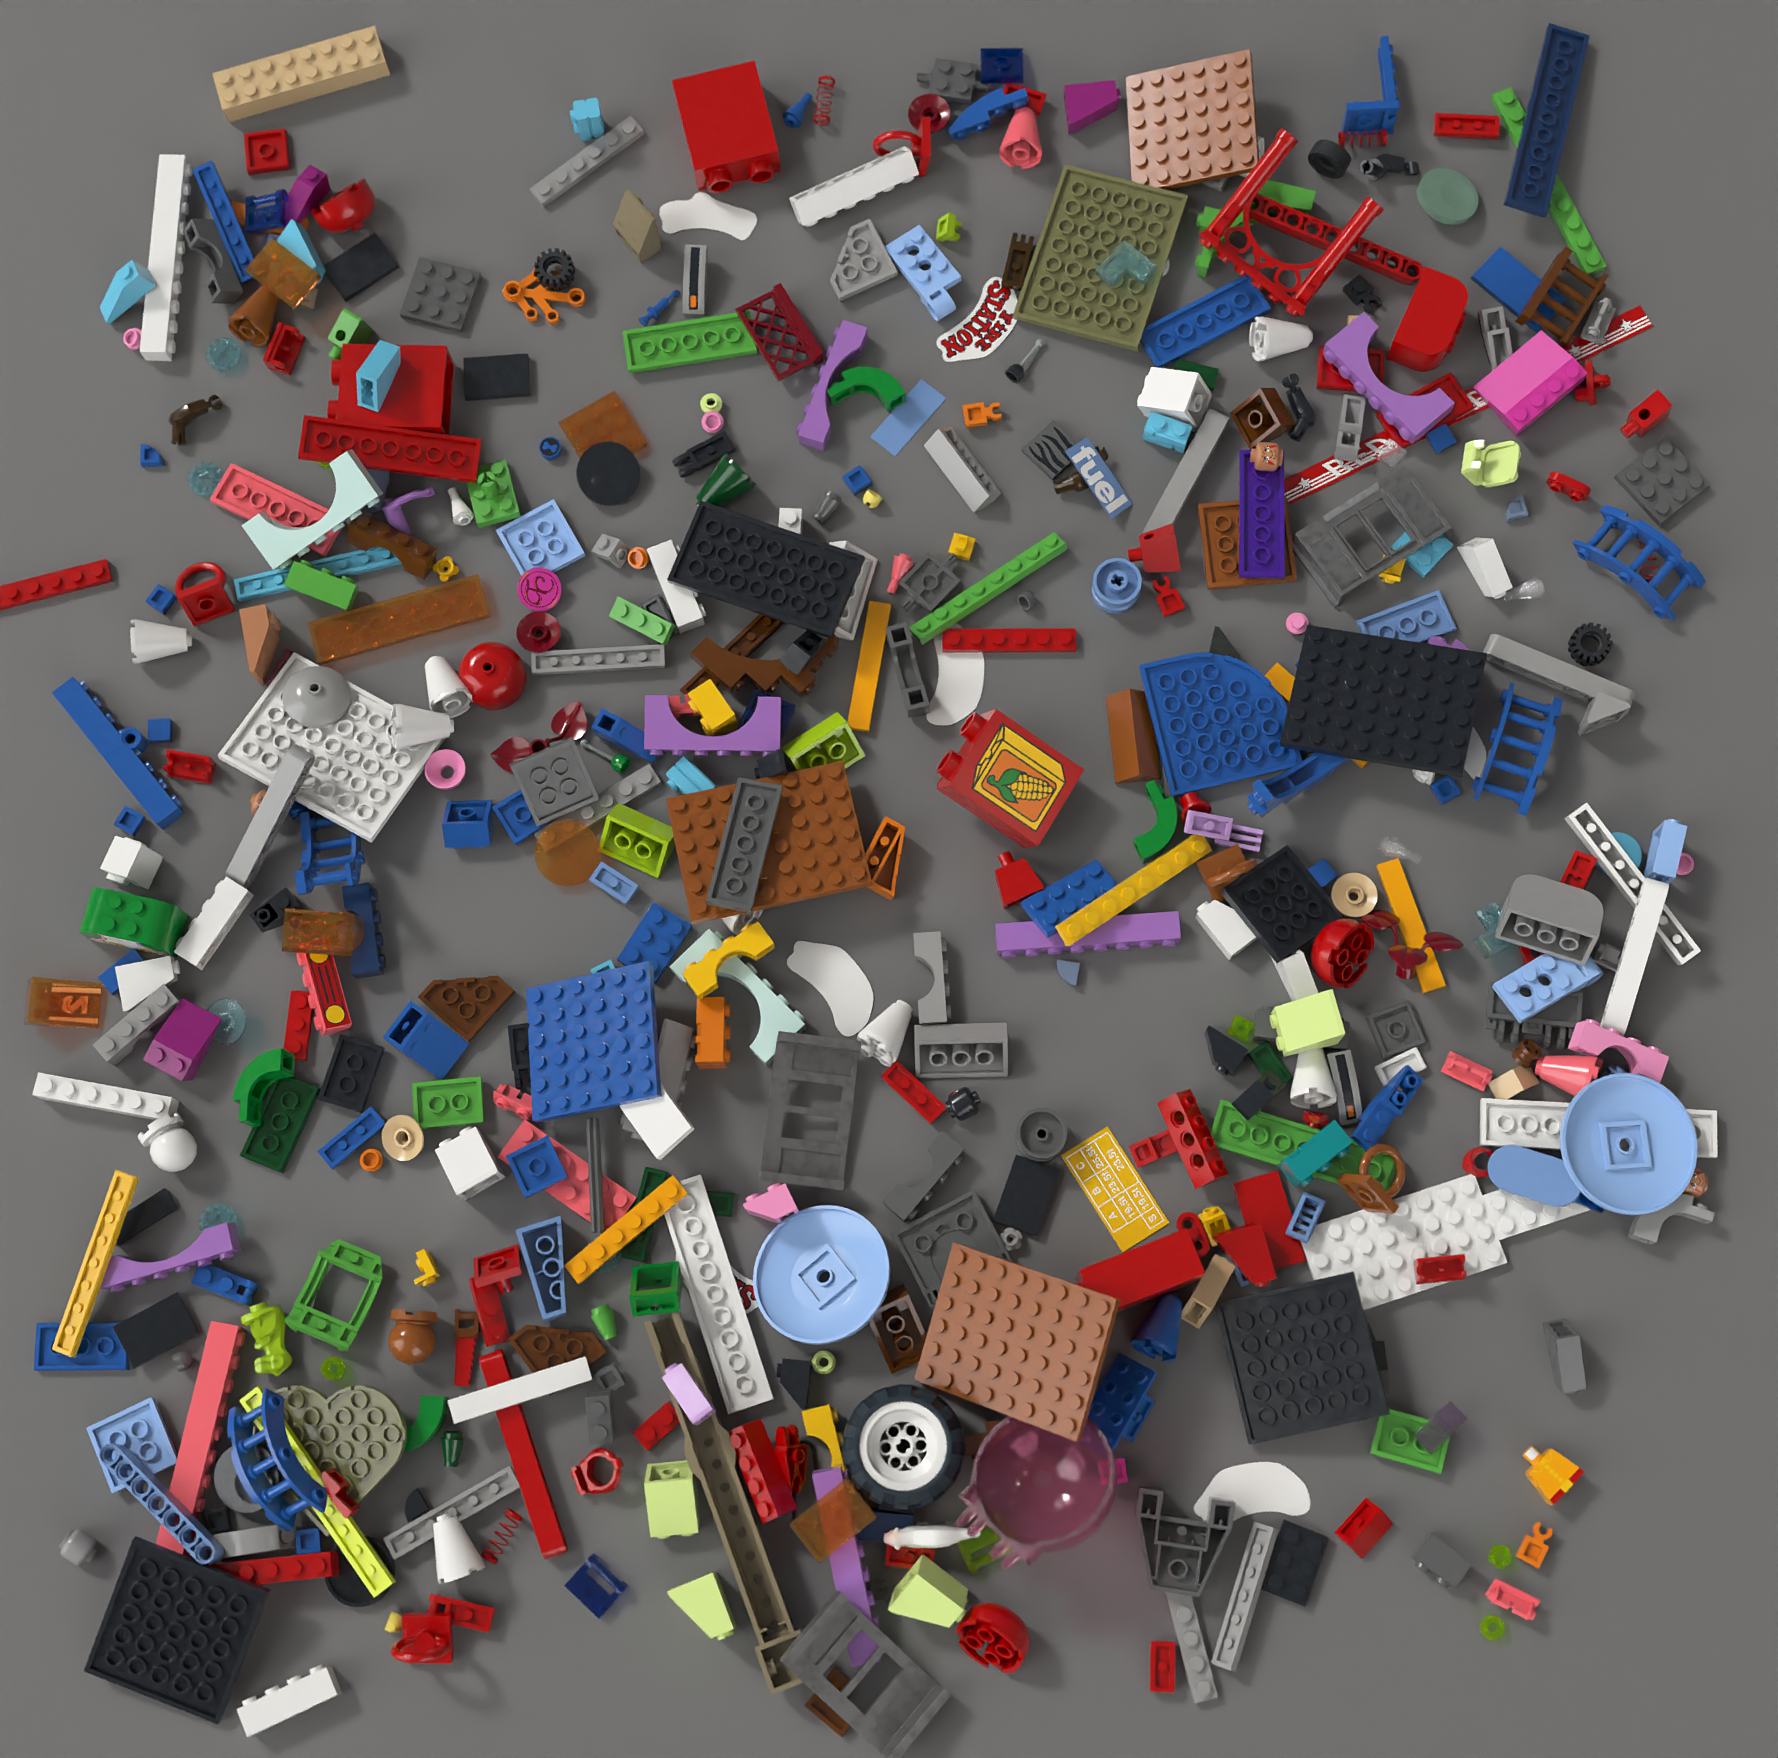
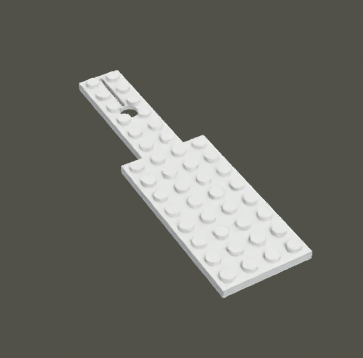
M1469 1174L1394 1199L1393 1201L1399 1206L1394 1214L1367 1212L1363 1209L1315 1226L1308 1243L1306 1244L1302 1241L1300 1243L1313 1280L1352 1271L1355 1272L1363 1308L1366 1310L1448 1283L1439 1282L1416 1285L1413 1261L1418 1258L1465 1254L1464 1270L1467 1271V1276L1507 1263L1499 1240L1600 1206L1588 1199L1582 1192L1576 1201L1560 1208L1551 1207L1502 1190L1482 1195L1476 1177ZM1304 1230L1297 1231L1302 1235H1306V1231Z

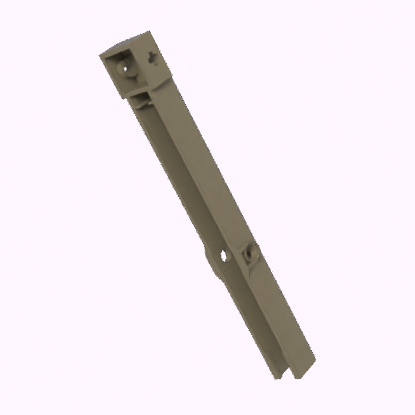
M672 1312L671 1316L664 1317L655 1322L651 1320L644 1322L663 1376L666 1375L664 1370L672 1364H684L714 1406L681 1312ZM668 1388L685 1436L683 1451L691 1472L701 1480L760 1645L754 1648L770 1693L773 1695L801 1684L803 1681L780 1661V1658L800 1635L802 1628L796 1630L739 1475L735 1463L736 1451L730 1443V1435L722 1427L717 1411L698 1426L694 1425Z

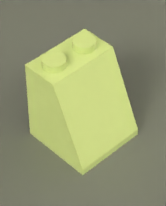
M1333 989L1274 1007L1271 1012L1272 1015L1269 1016L1272 1028H1276L1277 1048L1283 1052L1284 1057L1336 1045L1346 1034Z
M687 1460L647 1464L644 1488L650 1537L665 1539L671 1535L691 1536L694 1533H698L700 1521L696 1476L690 1470Z
M922 1554L894 1588L888 1610L899 1615L950 1627L954 1621L958 1623L966 1613L964 1608L968 1603V1599H966L968 1588Z
M717 1572L710 1573L667 1591L669 1597L710 1638L717 1636V1639L721 1640L734 1634L732 1629L736 1628L737 1624Z

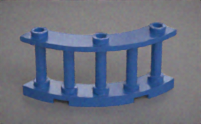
M1604 505L1600 513L1605 523L1588 543L1574 540L1573 545L1577 550V555L1583 560H1589L1603 566L1616 574L1622 582L1632 586L1647 601L1657 617L1674 620L1676 616L1670 606L1687 586L1692 585L1701 588L1706 582L1703 575L1692 561L1687 563L1680 555L1682 550L1658 530L1641 519L1636 522L1628 518V513L1623 510ZM1611 528L1624 531L1623 535L1607 553L1596 548ZM1635 537L1645 543L1646 547L1628 567L1615 557L1629 540ZM1654 551L1665 559L1666 563L1652 580L1647 583L1636 571ZM1674 569L1679 575L1680 581L1669 595L1663 599L1655 589L1668 573Z
M1510 683L1508 690L1503 689L1499 700V702H1502V708L1496 729L1492 728L1488 740L1492 743L1480 777L1475 776L1471 789L1475 790L1473 799L1478 800L1481 790L1514 800L1518 804L1517 813L1526 816L1536 792L1535 786L1538 781L1536 776H1542L1557 728L1554 726L1555 720L1560 717L1563 699L1554 697L1551 704L1547 703L1544 705L1514 695L1515 684ZM1512 703L1542 713L1546 719L1542 722L1509 711L1510 704ZM1506 720L1539 730V733L1542 734L1540 743L1534 744L1503 734L1502 731ZM1499 742L1532 752V755L1536 756L1533 766L1527 769L1494 758ZM1490 767L1523 776L1524 780H1527L1524 790L1516 792L1486 782Z
M309 812L299 813L302 842L307 843V851H302L301 864L304 868L294 872L298 895L309 894L315 886L343 881H348V886L357 885L361 875V864H365L364 853L361 850V837L351 832V837L319 842L316 840L315 830H318L320 827L337 825V823L326 817L316 819ZM351 846V855L318 860L317 854H320V851ZM345 865V869L317 873L320 872V869Z
M265 1388L263 1389L262 1405L248 1413L236 1406L229 1410L228 1438H231L233 1446L230 1454L237 1475L254 1503L258 1502L266 1511L264 1515L288 1532L294 1529L296 1513L311 1505L318 1511L324 1512L328 1493L303 1468L290 1445L284 1423L285 1398ZM262 1416L264 1429L253 1435V1420ZM266 1439L272 1456L259 1463L255 1445ZM277 1465L286 1480L272 1486L264 1471ZM291 1487L302 1498L294 1504L289 1503L280 1495Z

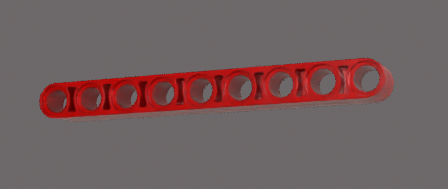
M1258 193L1252 201L1257 205V208H1250L1249 219L1324 251L1331 245L1327 236L1331 235L1336 238L1342 230ZM1273 210L1277 217H1270L1267 211ZM1287 219H1294L1297 225H1289ZM1307 227H1313L1317 234H1310L1307 231ZM1362 237L1354 244L1356 251H1349L1343 258L1408 286L1415 284L1423 273V266L1418 261ZM1367 253H1373L1376 256V260L1369 259ZM1387 261L1394 262L1396 268H1390L1387 265ZM1407 269L1413 270L1416 277L1409 276Z
M502 1349L479 1357L487 1387L513 1380ZM521 1403L495 1411L543 1558L546 1560L568 1552L566 1539Z

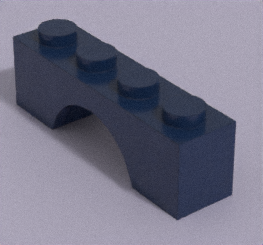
M369 882L355 886H342L344 909L350 914L361 917L365 925V935L361 944L349 952L352 975L356 979L384 975L383 968L386 967L385 955L381 954V946L384 945L382 932H379L378 924H381V916L379 910H376L375 902L379 901L377 889Z

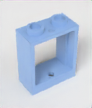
M1674 819L1664 820L1653 831L1643 873L1645 878L1668 884L1676 878L1687 826L1682 825L1680 821Z

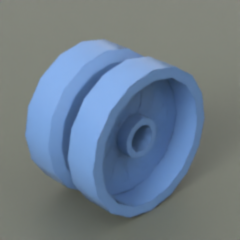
M1112 558L1101 563L1093 576L1091 594L1095 604L1101 610L1111 614H1121L1129 611L1139 599L1142 582L1140 571L1132 562L1122 558Z

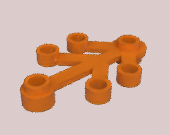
M535 269L520 282L509 281L503 287L504 298L509 302H516L524 311L526 320L529 322H535L538 319V312L535 308L530 307L524 298H532L544 312L547 322L551 325L557 324L560 318L558 312L553 310L545 300L567 302L576 308L583 306L586 301L584 292L579 288H573L568 293L548 291L547 286L544 288L541 284L534 289H527L534 282L539 283L535 277ZM555 271L553 276L560 274L562 271ZM513 290L517 291L516 294H510ZM575 298H581L580 301L574 302ZM531 312L535 313L533 317H529L528 314ZM551 315H556L555 319H549Z

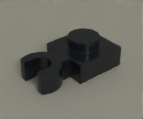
M1360 274L1343 287L1342 291L1356 306L1361 302L1364 304V310L1368 314H1371L1373 310L1369 305L1370 303H1374L1377 307L1381 305L1380 298L1371 295L1374 288Z

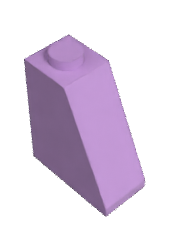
M674 1363L664 1370L666 1375L662 1379L694 1425L698 1426L717 1411L684 1364L680 1363L677 1365Z

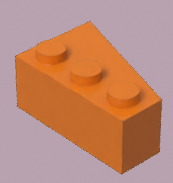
M885 816L865 852L872 886L866 888L891 901L895 894L905 826Z
M704 997L701 1000L697 998V1055H695V1063L699 1069H727V1062H731V1049H727V1040L731 1039V1028L726 1024V1017H730L731 1008L730 1003H726L725 997Z

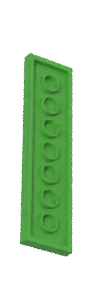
M1220 1099L1210 1133L1216 1147L1277 1166L1284 1158L1291 1155L1297 1148L1305 1144L1321 1130L1260 1111L1247 1121L1231 1102ZM1352 1140L1353 1142L1348 1146L1350 1149L1348 1153L1340 1159L1336 1155L1330 1160L1332 1165L1322 1173L1317 1170L1312 1176L1313 1178L1341 1186L1336 1181L1341 1173L1359 1174L1360 1162L1366 1151ZM1380 1153L1371 1160L1368 1175L1377 1180L1384 1190L1392 1186L1396 1175V1167L1389 1155Z

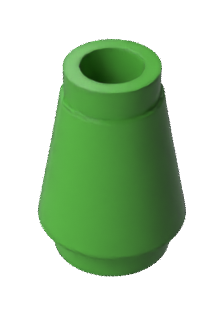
M609 1303L591 1309V1318L603 1339L607 1340L617 1336L613 1308H610Z

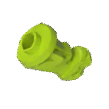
M267 1301L249 1307L251 1313L242 1316L240 1319L242 1325L250 1327L252 1336L256 1340L255 1349H263L266 1354L254 1361L255 1372L261 1375L273 1374L280 1376L292 1364V1357L285 1346V1313L280 1305L269 1307Z

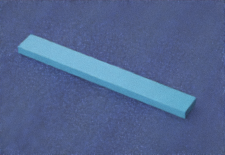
M378 546L369 548L367 552L357 550L310 561V563L314 564V569L319 571L322 568L335 572L334 577L339 579L343 576L349 577L402 564L395 554ZM291 566L283 570L276 569L234 579L237 600L243 602L292 590L284 586Z

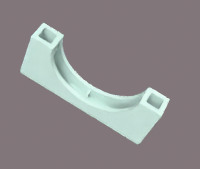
M352 449L344 452L329 463L335 475L336 494L329 511L317 523L307 527H289L276 522L264 511L242 525L273 570L278 567L283 570L293 563L291 558L296 555L299 557L310 551L308 546L314 542L316 545L327 539L325 534L331 530L334 533L345 526L343 523L348 518L351 521L362 514V508L365 506L371 508L380 501L378 497L383 492Z
M708 929L670 966L671 971L688 987L689 985L682 975L685 972L684 969L692 962L698 963L704 959V954L709 950H717L723 946L722 942L725 938L718 931L713 933ZM741 955L727 959L720 966L717 976L727 977L739 982L757 1000L761 1013V1024L756 1039L749 1047L768 1066L774 1060L778 1031L801 1034L806 1029L803 1023L806 1019L797 1010L792 1012L787 1007L790 1003L781 994L776 996L771 991L774 987L765 978L761 981L755 975L757 970L749 962L745 965L739 959L742 957Z

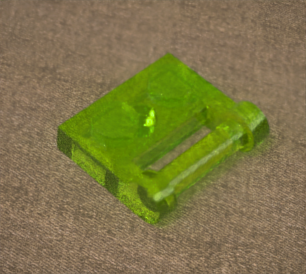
M996 1514L968 1527V1529L980 1530L981 1535L979 1537L968 1538L957 1543L971 1575L977 1573V1569L1006 1555L1009 1557L1015 1554ZM999 1539L1001 1540L1002 1547L972 1560L971 1553Z

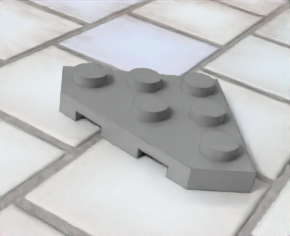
M870 219L850 227L847 240L837 260L835 271L832 273L830 284L839 302L898 276V272Z

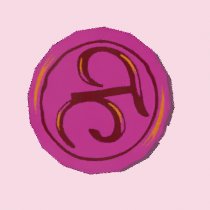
M542 567L527 570L519 578L517 585L518 597L522 604L528 609L537 612L547 611L554 607L559 601L562 592L561 583L557 575L549 569Z

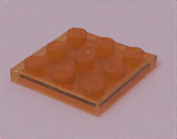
M615 391L558 422L579 459L589 447L600 442L619 443L628 448L633 454L648 446Z

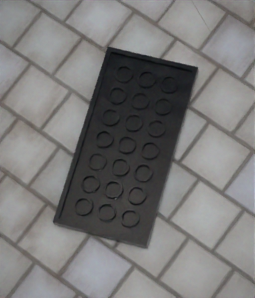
M700 501L667 581L688 590L832 639L861 571L865 557Z

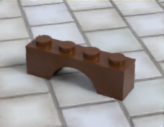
M363 512L348 524L347 543L366 552L374 546L383 547L398 557L405 571L423 580L433 570V565L436 563L437 548Z

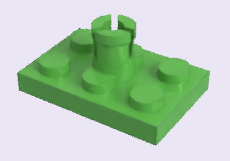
M506 459L479 466L476 483L467 482L478 528L521 517Z

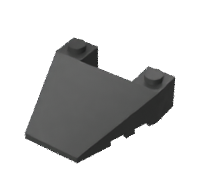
M1138 1486L1135 1514L1150 1589L1199 1597L1233 1527L1236 1502L1229 1499L1209 1497L1206 1521L1161 1514L1162 1489Z

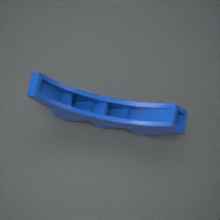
M1314 753L1298 765L1268 780L1258 779L1252 784L1254 791L1247 796L1249 801L1247 807L1254 816L1259 814L1263 818L1281 803L1285 805L1302 791L1306 790L1308 792L1350 759Z

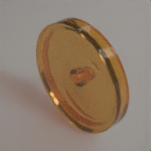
M562 820L549 825L543 830L537 839L534 854L538 869L548 880L558 885L572 886L580 884L591 877L599 865L601 848L595 833L588 826L574 820Z

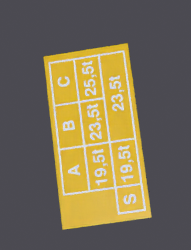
M1108 1126L1061 1155L1122 1253L1169 1224L1168 1219Z

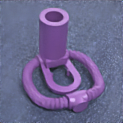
M428 487L424 490L408 491L394 499H385V506L382 509L389 525L408 535L411 534L412 531L401 509V505L407 503V501L409 502V500L411 501V499L435 495L433 488Z

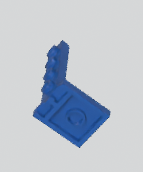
M1388 36L1380 38V47L1377 51L1383 101H1354L1346 103L1341 132H1344V136L1347 131L1353 135L1356 130L1360 135H1362L1364 130L1368 132V135L1371 134L1372 130H1375L1377 134L1382 129H1386L1387 134H1393L1394 132L1393 126L1396 123V114L1399 111L1400 101L1395 95L1398 85L1397 80L1393 79V75H1395V62H1391L1393 45L1389 44Z

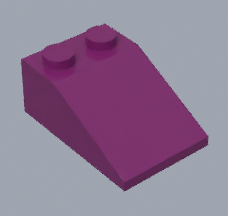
M182 998L153 1039L143 1060L181 1081L193 1080L223 1018Z

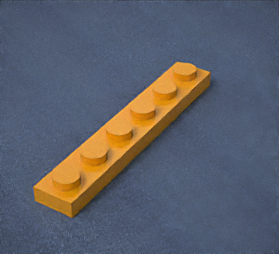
M672 1175L566 1263L564 1267L575 1281L581 1284L689 1193L676 1177Z

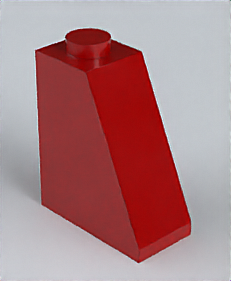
M1253 1222L1211 1234L1215 1243L1249 1283L1256 1284L1257 1287H1263L1271 1284L1270 1280L1276 1279L1261 1223Z

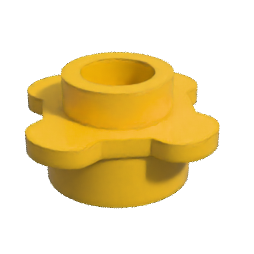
M449 556L440 559L433 565L434 572L440 575V580L443 582H447L449 577L459 573L458 566L453 564L452 558Z

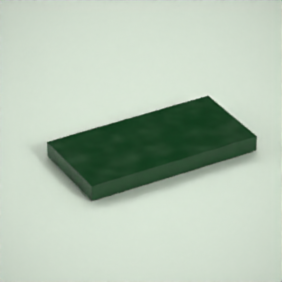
M295 1077L279 1079L272 1083L261 1108V1125L252 1127L240 1156L283 1174L321 1088Z

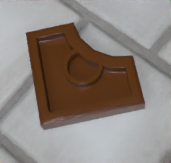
M836 1666L826 1677L839 1691L850 1680ZM814 1693L804 1705L840 1737H843L850 1728V1725L817 1694Z

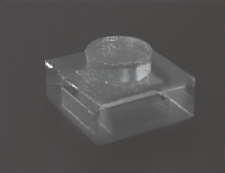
M1389 438L1376 453L1375 458L1390 470H1393L1407 451Z

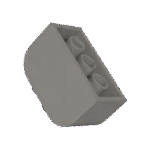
M1522 875L1514 881L1501 909L1495 938L1585 966L1599 938L1604 912L1603 906L1595 895L1586 890L1538 875Z

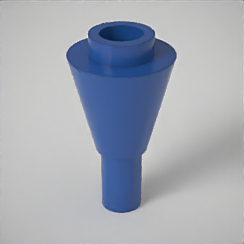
M805 93L799 102L782 114L787 126L791 128H799L801 126L806 106L812 99L811 94Z

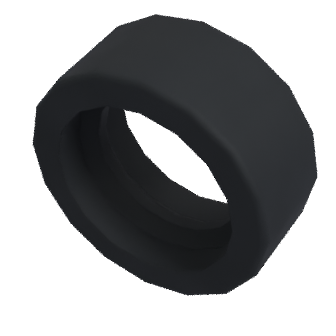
M1326 139L1318 140L1307 158L1314 170L1332 179L1341 178L1351 163L1350 154L1346 149Z

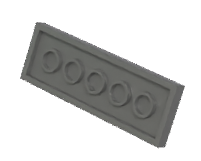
M738 777L706 898L707 905L752 913L783 793V785Z

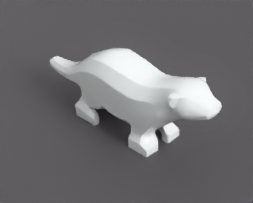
M957 1521L946 1522V1524L916 1522V1525L903 1529L895 1528L884 1535V1542L894 1546L897 1550L903 1546L939 1548L959 1543V1541L968 1538L979 1537L981 1532L976 1529L959 1527Z

